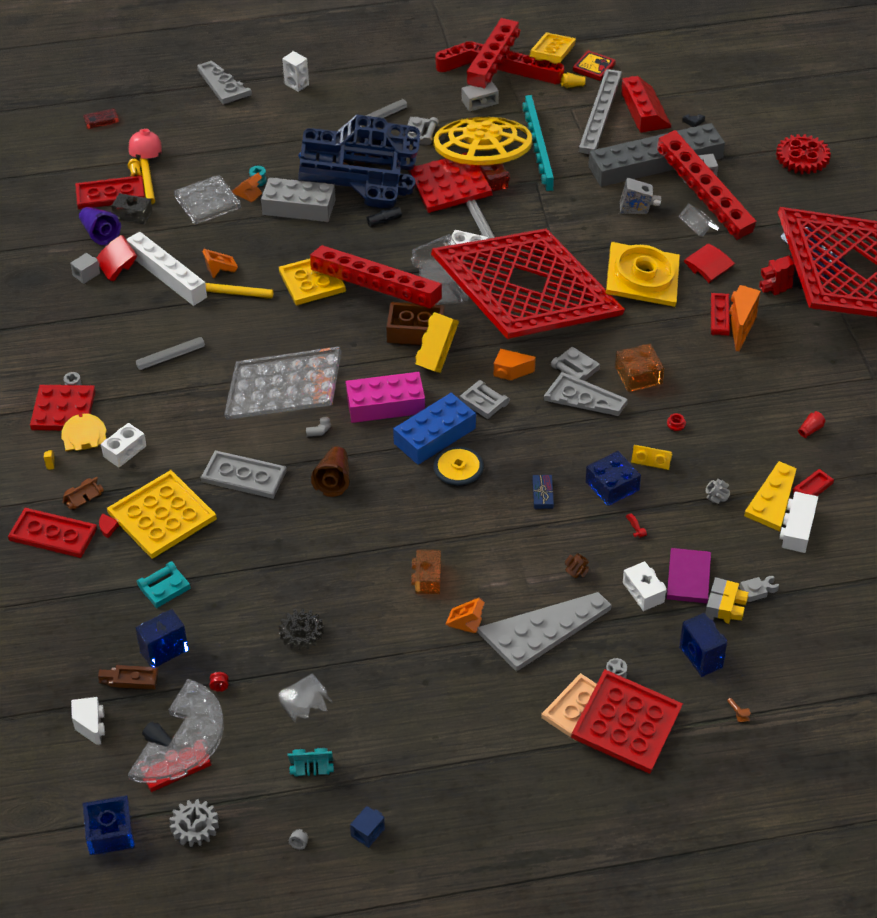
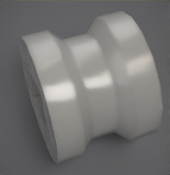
M613 658L607 662L606 670L613 673L619 672L617 675L624 678L627 677V664L625 661Z

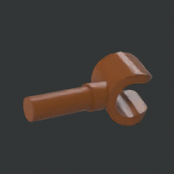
M729 698L727 701L736 712L737 721H750L749 716L751 713L749 708L740 709L734 700Z

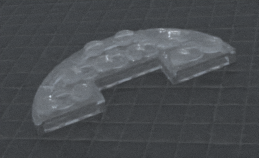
M187 679L168 709L171 716L185 720L168 747L152 742L147 743L128 773L129 780L145 783H155L157 779L169 777L170 780L188 774L187 771L196 765L200 767L210 758L221 741L224 724L221 706L208 688L196 681Z

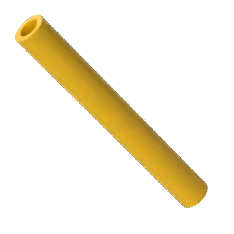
M140 158L146 201L151 205L155 203L148 158Z
M205 283L206 292L273 298V290Z

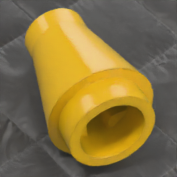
M567 72L562 74L561 86L565 88L585 86V77Z

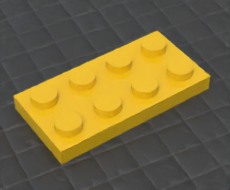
M545 33L531 49L530 57H534L536 60H549V62L554 64L560 63L573 48L576 39Z

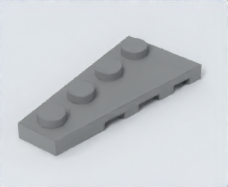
M213 61L197 65L199 73L222 104L252 95L251 89L245 88L240 81H235L232 75L226 74L224 69Z
M561 372L544 395V401L619 416L627 405L626 398L564 372Z

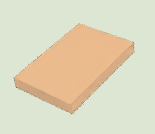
M580 673L542 713L541 718L571 737V733L597 684Z

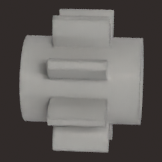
M720 479L709 482L706 487V493L709 494L707 499L716 504L725 502L730 495V490L727 489L729 484Z

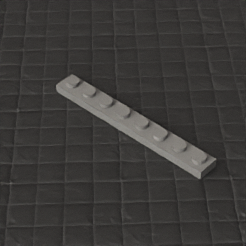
M606 69L579 146V152L589 154V151L597 149L622 71Z

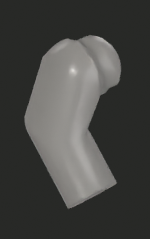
M322 417L317 427H306L307 437L325 434L331 427L330 419Z

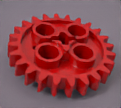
M797 134V137L791 135L790 139L785 137V141L781 140L776 150V159L779 160V164H783V168L788 167V171L794 169V173L800 171L803 174L806 171L810 174V171L816 173L817 170L822 171V167L826 168L827 164H829L831 153L828 144H824L823 140L818 141V137L813 139L812 135L806 137V134H804L803 137H800Z

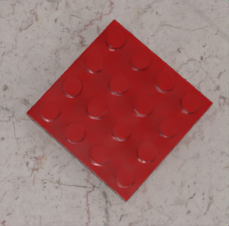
M445 158L417 165L412 170H409V175L415 178V187L428 213L463 204L469 200L492 196V190L479 165L458 163Z
M604 669L570 738L651 774L683 704Z

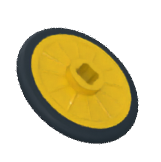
M466 447L448 448L442 451L434 461V471L437 477L451 485H466L474 482L480 477L484 468L480 455Z

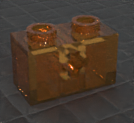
M417 550L416 558H412V570H416V573H412L411 584L415 586L416 594H440L441 550Z

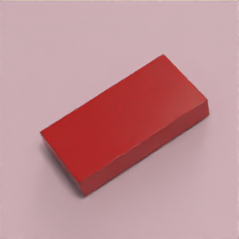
M818 469L795 486L793 493L799 492L818 496L833 484L834 479L821 469Z

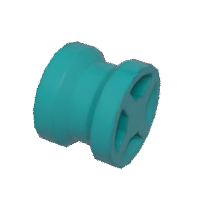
M254 166L249 170L250 177L259 172L262 178L258 181L259 185L257 187L265 185L267 182L265 168Z

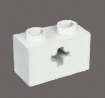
M646 562L624 570L623 584L643 611L665 602L666 587L663 582L658 580L653 568H649Z

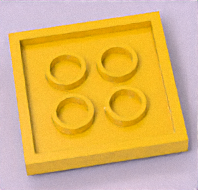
M310 259L279 267V273L295 305L346 292V286L341 279L311 270Z

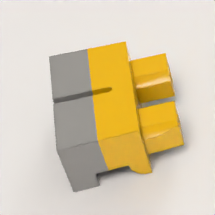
M715 577L706 607L705 619L713 621L714 617L721 618L727 624L730 623L731 619L742 621L745 607L737 606L735 603L746 605L749 592L739 590V583Z

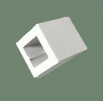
M97 697L72 700V720L75 730L96 745H101V736L105 735L104 723H101V718H104L103 705H99Z

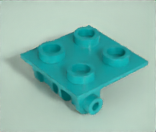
M327 748L314 749V752L307 753L304 749H297L287 754L290 763H294V766H290V775L294 774V777L305 776V763H307L308 776H310V763H313L314 775H316L317 762L318 775H329L330 772H334L333 763L329 764V761H334L333 754Z

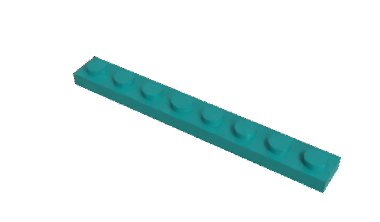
M527 95L522 106L523 112H525V120L528 122V130L531 132L532 142H534L533 151L536 153V162L539 163V174H542V185L545 184L546 191H552L554 182L552 169L532 95Z

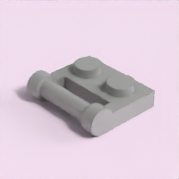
M410 117L408 126L417 127L420 131L419 144L430 145L432 143V135L439 124V120L435 117L430 119ZM425 127H428L426 135L422 136ZM414 132L408 133V136L411 138L417 136Z
M571 347L558 358L555 357L551 362V367L585 381L600 369V364L576 348Z
M481 380L460 395V400L487 419L502 407H506L510 401V398L495 392Z

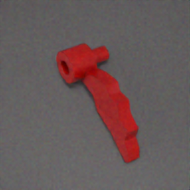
M632 513L626 515V518L636 530L633 536H638L639 538L647 536L646 529H640L635 516Z

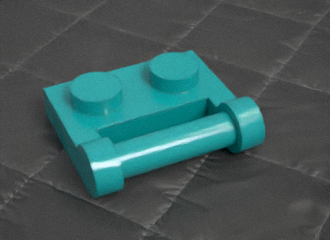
M172 561L167 563L166 567L150 576L137 580V585L156 608L191 589L190 583L178 571ZM169 573L172 575L152 587L148 586Z

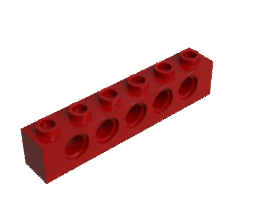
M504 18L499 20L467 70L468 85L486 88L487 84L492 81V76L494 73H497L498 67L502 65L505 55H508L510 47H513L515 39L520 35L519 22Z

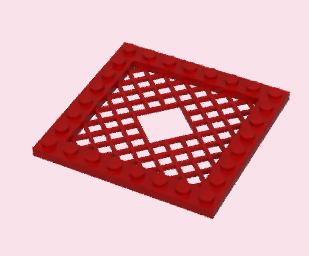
M780 207L778 215L809 308L877 317V295H875L877 286L870 282L873 280L877 283V272L868 279H865L839 261L854 249L877 265V251L873 249L877 247V241L868 237L871 236L877 239V221ZM805 227L811 228V229H813L814 231L811 232V231H809L808 229H806ZM822 230H827L830 233L826 234ZM837 232H842L845 234V236L843 237ZM816 233H819V234H820L821 236H823L824 238L821 239V238H819L818 236H816L815 234H816ZM853 234H857V235L861 236L862 238L859 239V238H857L856 236H854ZM834 235L840 240L836 241L831 236ZM812 237V238H813L814 240H816L818 243L815 244L814 242H812L811 240H809V238ZM850 237V238H851L852 240H854L856 243L853 244V243L850 242L847 238ZM826 240H829V241H830L831 243H833L834 245L831 246V245H829L828 243H826L825 241H826ZM866 240V241H868L869 243H871L872 245L869 246V245H867V244H866L865 242H863V241ZM844 242V243H846L847 245H849L850 247H849V248H846V247H845L844 245H842L841 243ZM822 244V245H823L824 247H826L828 250L825 251L824 249H822V248L819 247V246ZM860 244V245L863 246L866 250L863 251V250H862L861 248H859L857 245ZM836 247H839V248L842 249L844 252L841 253V252H839V251H838L837 249H835V248H836ZM816 249L817 251L822 253V255L819 256L813 250ZM832 251V252H833L834 254H836L838 257L835 258L834 256H832V255L829 254V253ZM870 251L871 253H873L874 255H876V257H875V258L872 257V256L869 255L867 252ZM826 256L827 258L832 260V262L829 263L824 259V257ZM817 262H822L826 267L823 268ZM836 263L837 265L842 267V269L839 270L834 266V264ZM828 269H832L836 274L833 275ZM846 270L847 272H849V273L852 274L853 276H852V277H849L848 275H846V274L844 273V271ZM822 274H826L828 277H830V279L827 280L822 276ZM838 276H842L847 281L843 282L841 279L838 278ZM857 278V279H859L860 281H862L863 283H862V284H859V283L856 282L854 279ZM832 281H836L841 286L837 287L832 283ZM849 283H852V284H853L854 286H856L857 288H856V289H853V288L850 287L848 284H849ZM828 285L829 287H831V288L834 289L835 291H834V292H831L830 290H828V289L825 288V287ZM865 285L869 286L870 288L873 289V291H872V292L869 291V290L866 289L864 286H865ZM845 288V289H847L848 291H850L851 293H850V294H847V293L844 292L842 289ZM862 290L867 296H863L858 291Z
M547 228L432 248L431 255L506 339L623 315L625 310L612 295L605 294L606 289ZM535 247H541L544 249V251L536 249ZM525 249V250L530 251V253H527V252H524V251H521V250ZM506 252L516 253V256L508 254ZM535 252L541 254L542 257L533 255L532 253ZM492 255H500L502 256V258H498ZM522 255L528 257V259H523L518 256ZM545 256L551 257V258L553 259V261H552V260H549V259H546V258H544V257H545ZM478 257L486 258L487 261L478 259ZM506 257V258L512 259V260H514V261H513V262H510V261L504 260V258ZM530 259L538 260L540 263L530 261ZM463 260H470V261H473V263L471 264V263L465 262V261H463ZM490 260L499 262V265L491 263ZM516 261L525 263L526 265L523 266V265L517 264ZM542 262L547 263V264H551L552 266L549 267V266L543 265ZM475 263L483 264L485 267L477 266ZM502 264H505V265H509V266H512V267H511V269H510V268H507V267H503V266H501V265H502ZM528 265H531V266H534V267H538V268H537V270H536V269H533V268H529ZM554 266L562 268L563 271L555 269ZM487 267L495 268L497 271L487 269ZM514 267L547 277L543 292L539 293L508 283ZM540 268L550 271L549 274L540 271ZM475 269L478 271H482V274L473 272L472 270ZM502 270L508 272L509 274L506 275L503 273H499V271ZM552 272L560 274L561 277L552 275ZM488 273L494 275V278L486 276L484 274ZM564 276L571 278L573 281L564 279ZM497 277H501V278H504V279H507V280H506V282H505V281L498 280V279H496V278H497ZM482 279L487 280V281H490V282H492V283H491V284L484 283V282H482ZM553 279L559 281V284L551 282L549 280ZM494 283L503 285L504 288L494 286ZM562 283L569 284V285H571V288H570V287H567V286H564V285H561V284H562ZM547 286L555 287L557 290L547 288ZM509 287L515 289L516 292L506 290V288ZM573 287L581 288L583 291L573 289ZM559 289L568 291L569 294L560 292ZM495 290L501 292V295L492 293L491 291ZM522 291L528 293V296L519 294L518 292ZM545 292L554 294L555 296L552 297V296L546 295ZM571 293L581 295V298L572 296ZM504 294H508L514 297L513 299L505 297ZM531 295H534V296L541 297V298H540V300H538V299L532 298V297H530V296H531ZM557 295L567 298V300L558 299ZM516 297L526 300V302L524 303L516 300ZM583 297L590 298L593 302L585 300ZM543 298L553 301L552 304L542 301ZM569 300L577 301L579 305L571 303ZM501 301L509 302L511 306L503 304ZM530 301L538 304V306L536 307L528 304V302ZM555 302L565 305V307L563 308L554 304ZM515 304V305L522 306V307H523V310H522V309H519V308H516V307H513V305ZM540 306L549 307L550 311L540 308ZM526 308H528V309L534 310V311H536V312H535V313H531V312H528V311H525V310H526ZM511 311L520 313L521 316L511 314Z

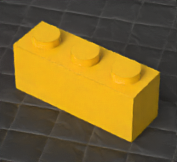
M434 312L429 318L428 330L422 337L423 344L416 354L415 364L441 373L459 321Z

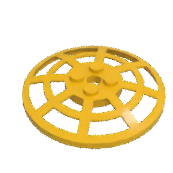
M498 117L461 119L445 125L434 136L435 150L441 156L454 162L469 165H492L508 162L521 157L532 146V134L525 126L518 122ZM468 124L466 127L458 128L461 125ZM510 128L512 130V134L503 132L502 129ZM516 129L523 131L527 135V139L517 136ZM463 132V135L455 138L453 133ZM448 133L450 141L442 145L439 137L442 134ZM502 137L508 138L503 142H499L502 139ZM461 140H465L467 143H470V144L463 143V142H461ZM514 140L523 143L522 146L511 152H506L503 148L514 142ZM455 144L469 149L467 155L452 152L447 148ZM497 149L500 155L474 156L476 150Z

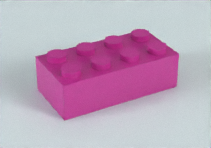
M419 372L346 381V394L351 423L416 415L425 409V396Z

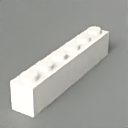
M138 232L126 239L137 254L135 260L194 306L207 298L205 282L144 234Z

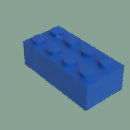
M451 392L393 428L394 444L419 465L476 429V413Z

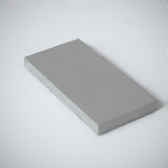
M215 450L201 476V482L274 499L287 472L286 466Z

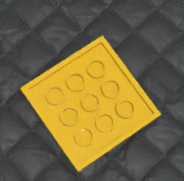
M172 470L107 508L108 514L117 520L124 531L152 559L217 519L216 514Z

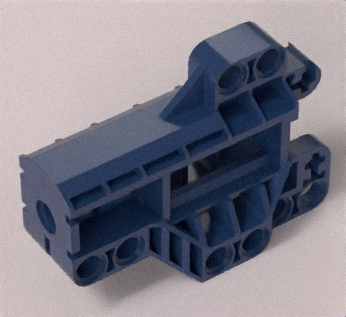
M355 115L339 131L308 128L303 133L298 180L352 187L364 198L366 205L386 209L393 208L397 195L406 196V194L411 195L413 193L415 178L409 174H401L400 170H412L414 168L419 150L420 131L414 126L387 123L384 118ZM398 130L400 135L394 136L391 131ZM414 132L417 136L411 138L408 136V133ZM410 144L413 146V150H409ZM354 153L365 154V156H357ZM407 158H410V164H407ZM343 160L364 162L365 164H379L380 166L388 165L391 169L384 170L344 165Z

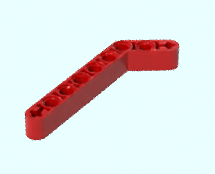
M468 41L437 52L435 56L436 70L438 72H447L473 63L484 44ZM509 51L508 55H505L502 65H499L498 70L552 84H561L564 65L561 63L554 64L549 62V60H536L529 55Z

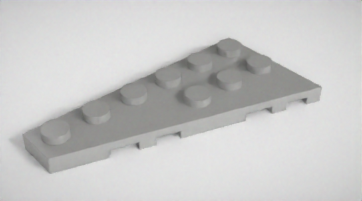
M597 592L477 627V632L517 672L610 611L612 605Z

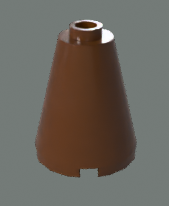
M332 447L313 470L311 483L316 491L320 490L325 496L336 497L342 495L348 489L350 483L348 455L344 448Z

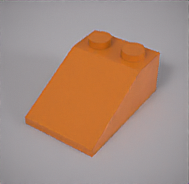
M742 285L739 286L737 292H733L731 297L733 304L729 311L736 351H740L757 318L761 292Z

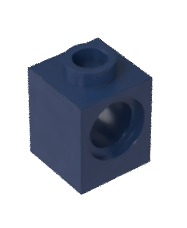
M366 806L350 824L351 837L369 848L385 830V820L382 813Z

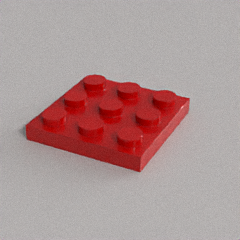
M39 385L30 422L31 430L62 431L65 423L71 417L78 414L79 417H83V414H91L95 386Z

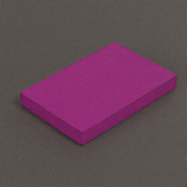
M671 548L667 599L708 603L711 552Z

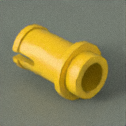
M131 159L128 163L131 177L142 175L140 171L141 164L137 159Z

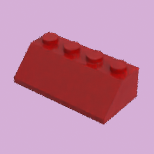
M639 76L623 78L622 96L639 132L671 128V124L653 87Z

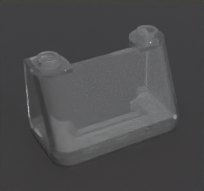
M450 234L412 249L413 257H411V261L414 267L419 269L420 277L442 283V299L435 305L461 304L468 301V295L431 255L432 248L456 244Z

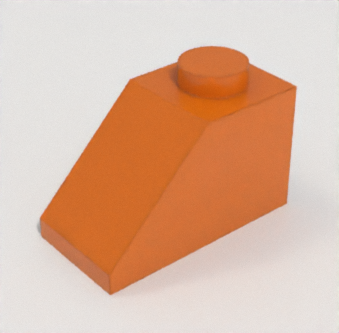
M500 349L494 362L493 376L514 380L535 371V357Z

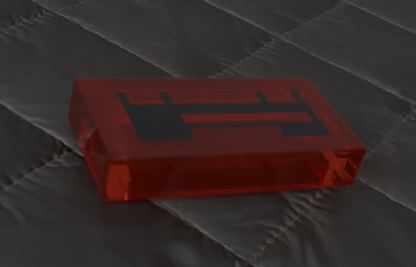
M115 108L83 115L87 129L119 122Z

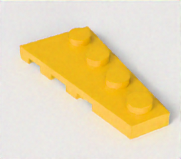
M779 461L745 510L744 516L780 532L796 468Z

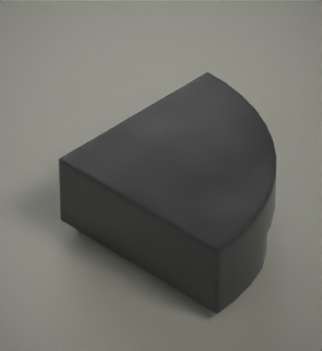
M688 114L682 118V122L691 127L699 126L705 121V116L700 114L698 116H690Z

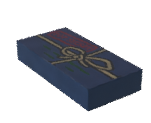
M533 475L534 509H553L552 475Z

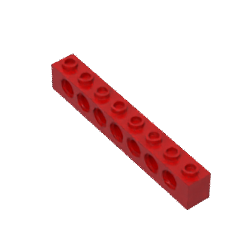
M674 130L659 137L658 152L665 157L669 165L686 181L689 188L693 189L698 198L718 218V221L728 229V232L736 240L752 233L756 220L680 134Z
M323 245L310 254L311 270L430 309L442 299V283Z

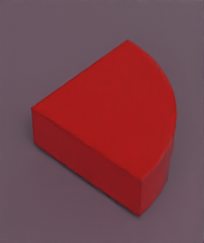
M102 514L99 519L102 534L109 538L119 526L117 520L105 514Z

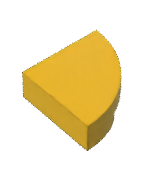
M48 450L44 453V460L48 470L54 469L55 455L53 450Z

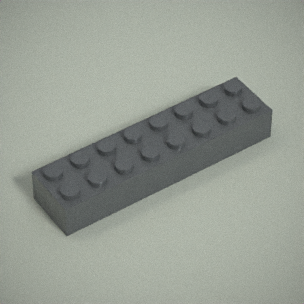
M712 123L677 131L697 155L713 154L715 160L723 158L725 142ZM666 134L589 151L588 167L600 187L624 182L627 178L637 179L675 170L657 150L659 137Z

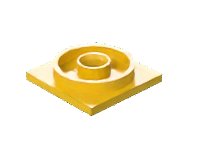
M611 242L605 294L675 307L677 303L680 255L663 252L647 245L631 246Z

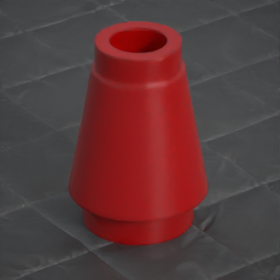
M817 411L810 413L798 429V433L803 438H807L824 427L826 422L824 416Z

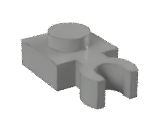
M768 576L764 581L757 577L740 582V589L749 592L747 601L751 602L767 597L768 592H777L779 584L771 585L774 583V576Z

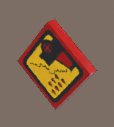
M588 50L573 66V71L601 81L606 69L611 70L616 60Z

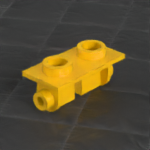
M634 445L631 463L669 470L672 452Z

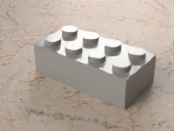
M268 178L261 197L262 214L329 222L336 200L335 184Z

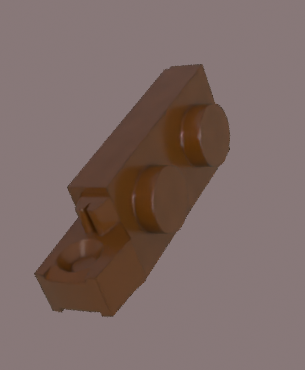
M116 665V668H111V670L99 669L98 679L100 684H107L111 687L156 689L159 672L157 667Z

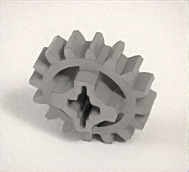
M196 799L195 804H191V801L187 800L186 806L179 804L180 810H173L174 817H170L171 833L174 834L175 840L180 839L182 845L188 841L190 847L193 846L194 842L201 846L202 840L209 842V835H216L215 829L219 828L218 814L215 812L214 806L208 807L207 801L200 804L199 799Z

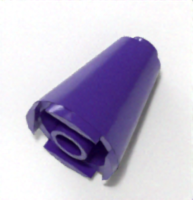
M85 207L79 213L81 223L95 243L107 245L109 244L108 242L118 237L121 223L114 213L91 207Z

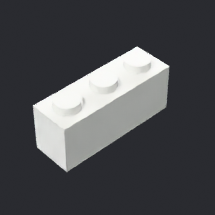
M795 492L793 499H789L787 510L790 513H785L783 524L786 525V528L782 527L779 538L783 540L782 548L806 553L818 496Z

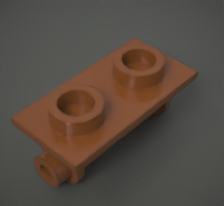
M98 477L88 478L81 483V486L68 489L64 493L63 504L67 502L66 505L69 509H76L86 503L83 496L86 495L90 501L101 495V492L104 490L100 484L97 486Z

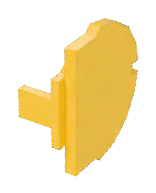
M78 414L71 417L65 423L61 439L64 441L66 451L98 447L106 440L107 430L104 423L98 417L91 414H83V417H79Z

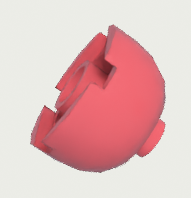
M141 129L133 134L129 140V154L133 157H136L137 154L141 155V158L147 159L159 156L158 153H162L159 137L155 133L150 132L149 129Z

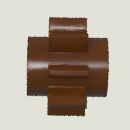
M579 553L575 556L570 554L565 561L567 566L565 570L574 578H578L579 575L585 577L590 568L587 566L589 561Z

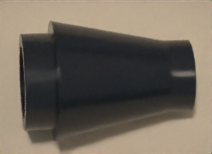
M150 722L142 732L146 741L163 748L165 751H169L175 743L159 723Z

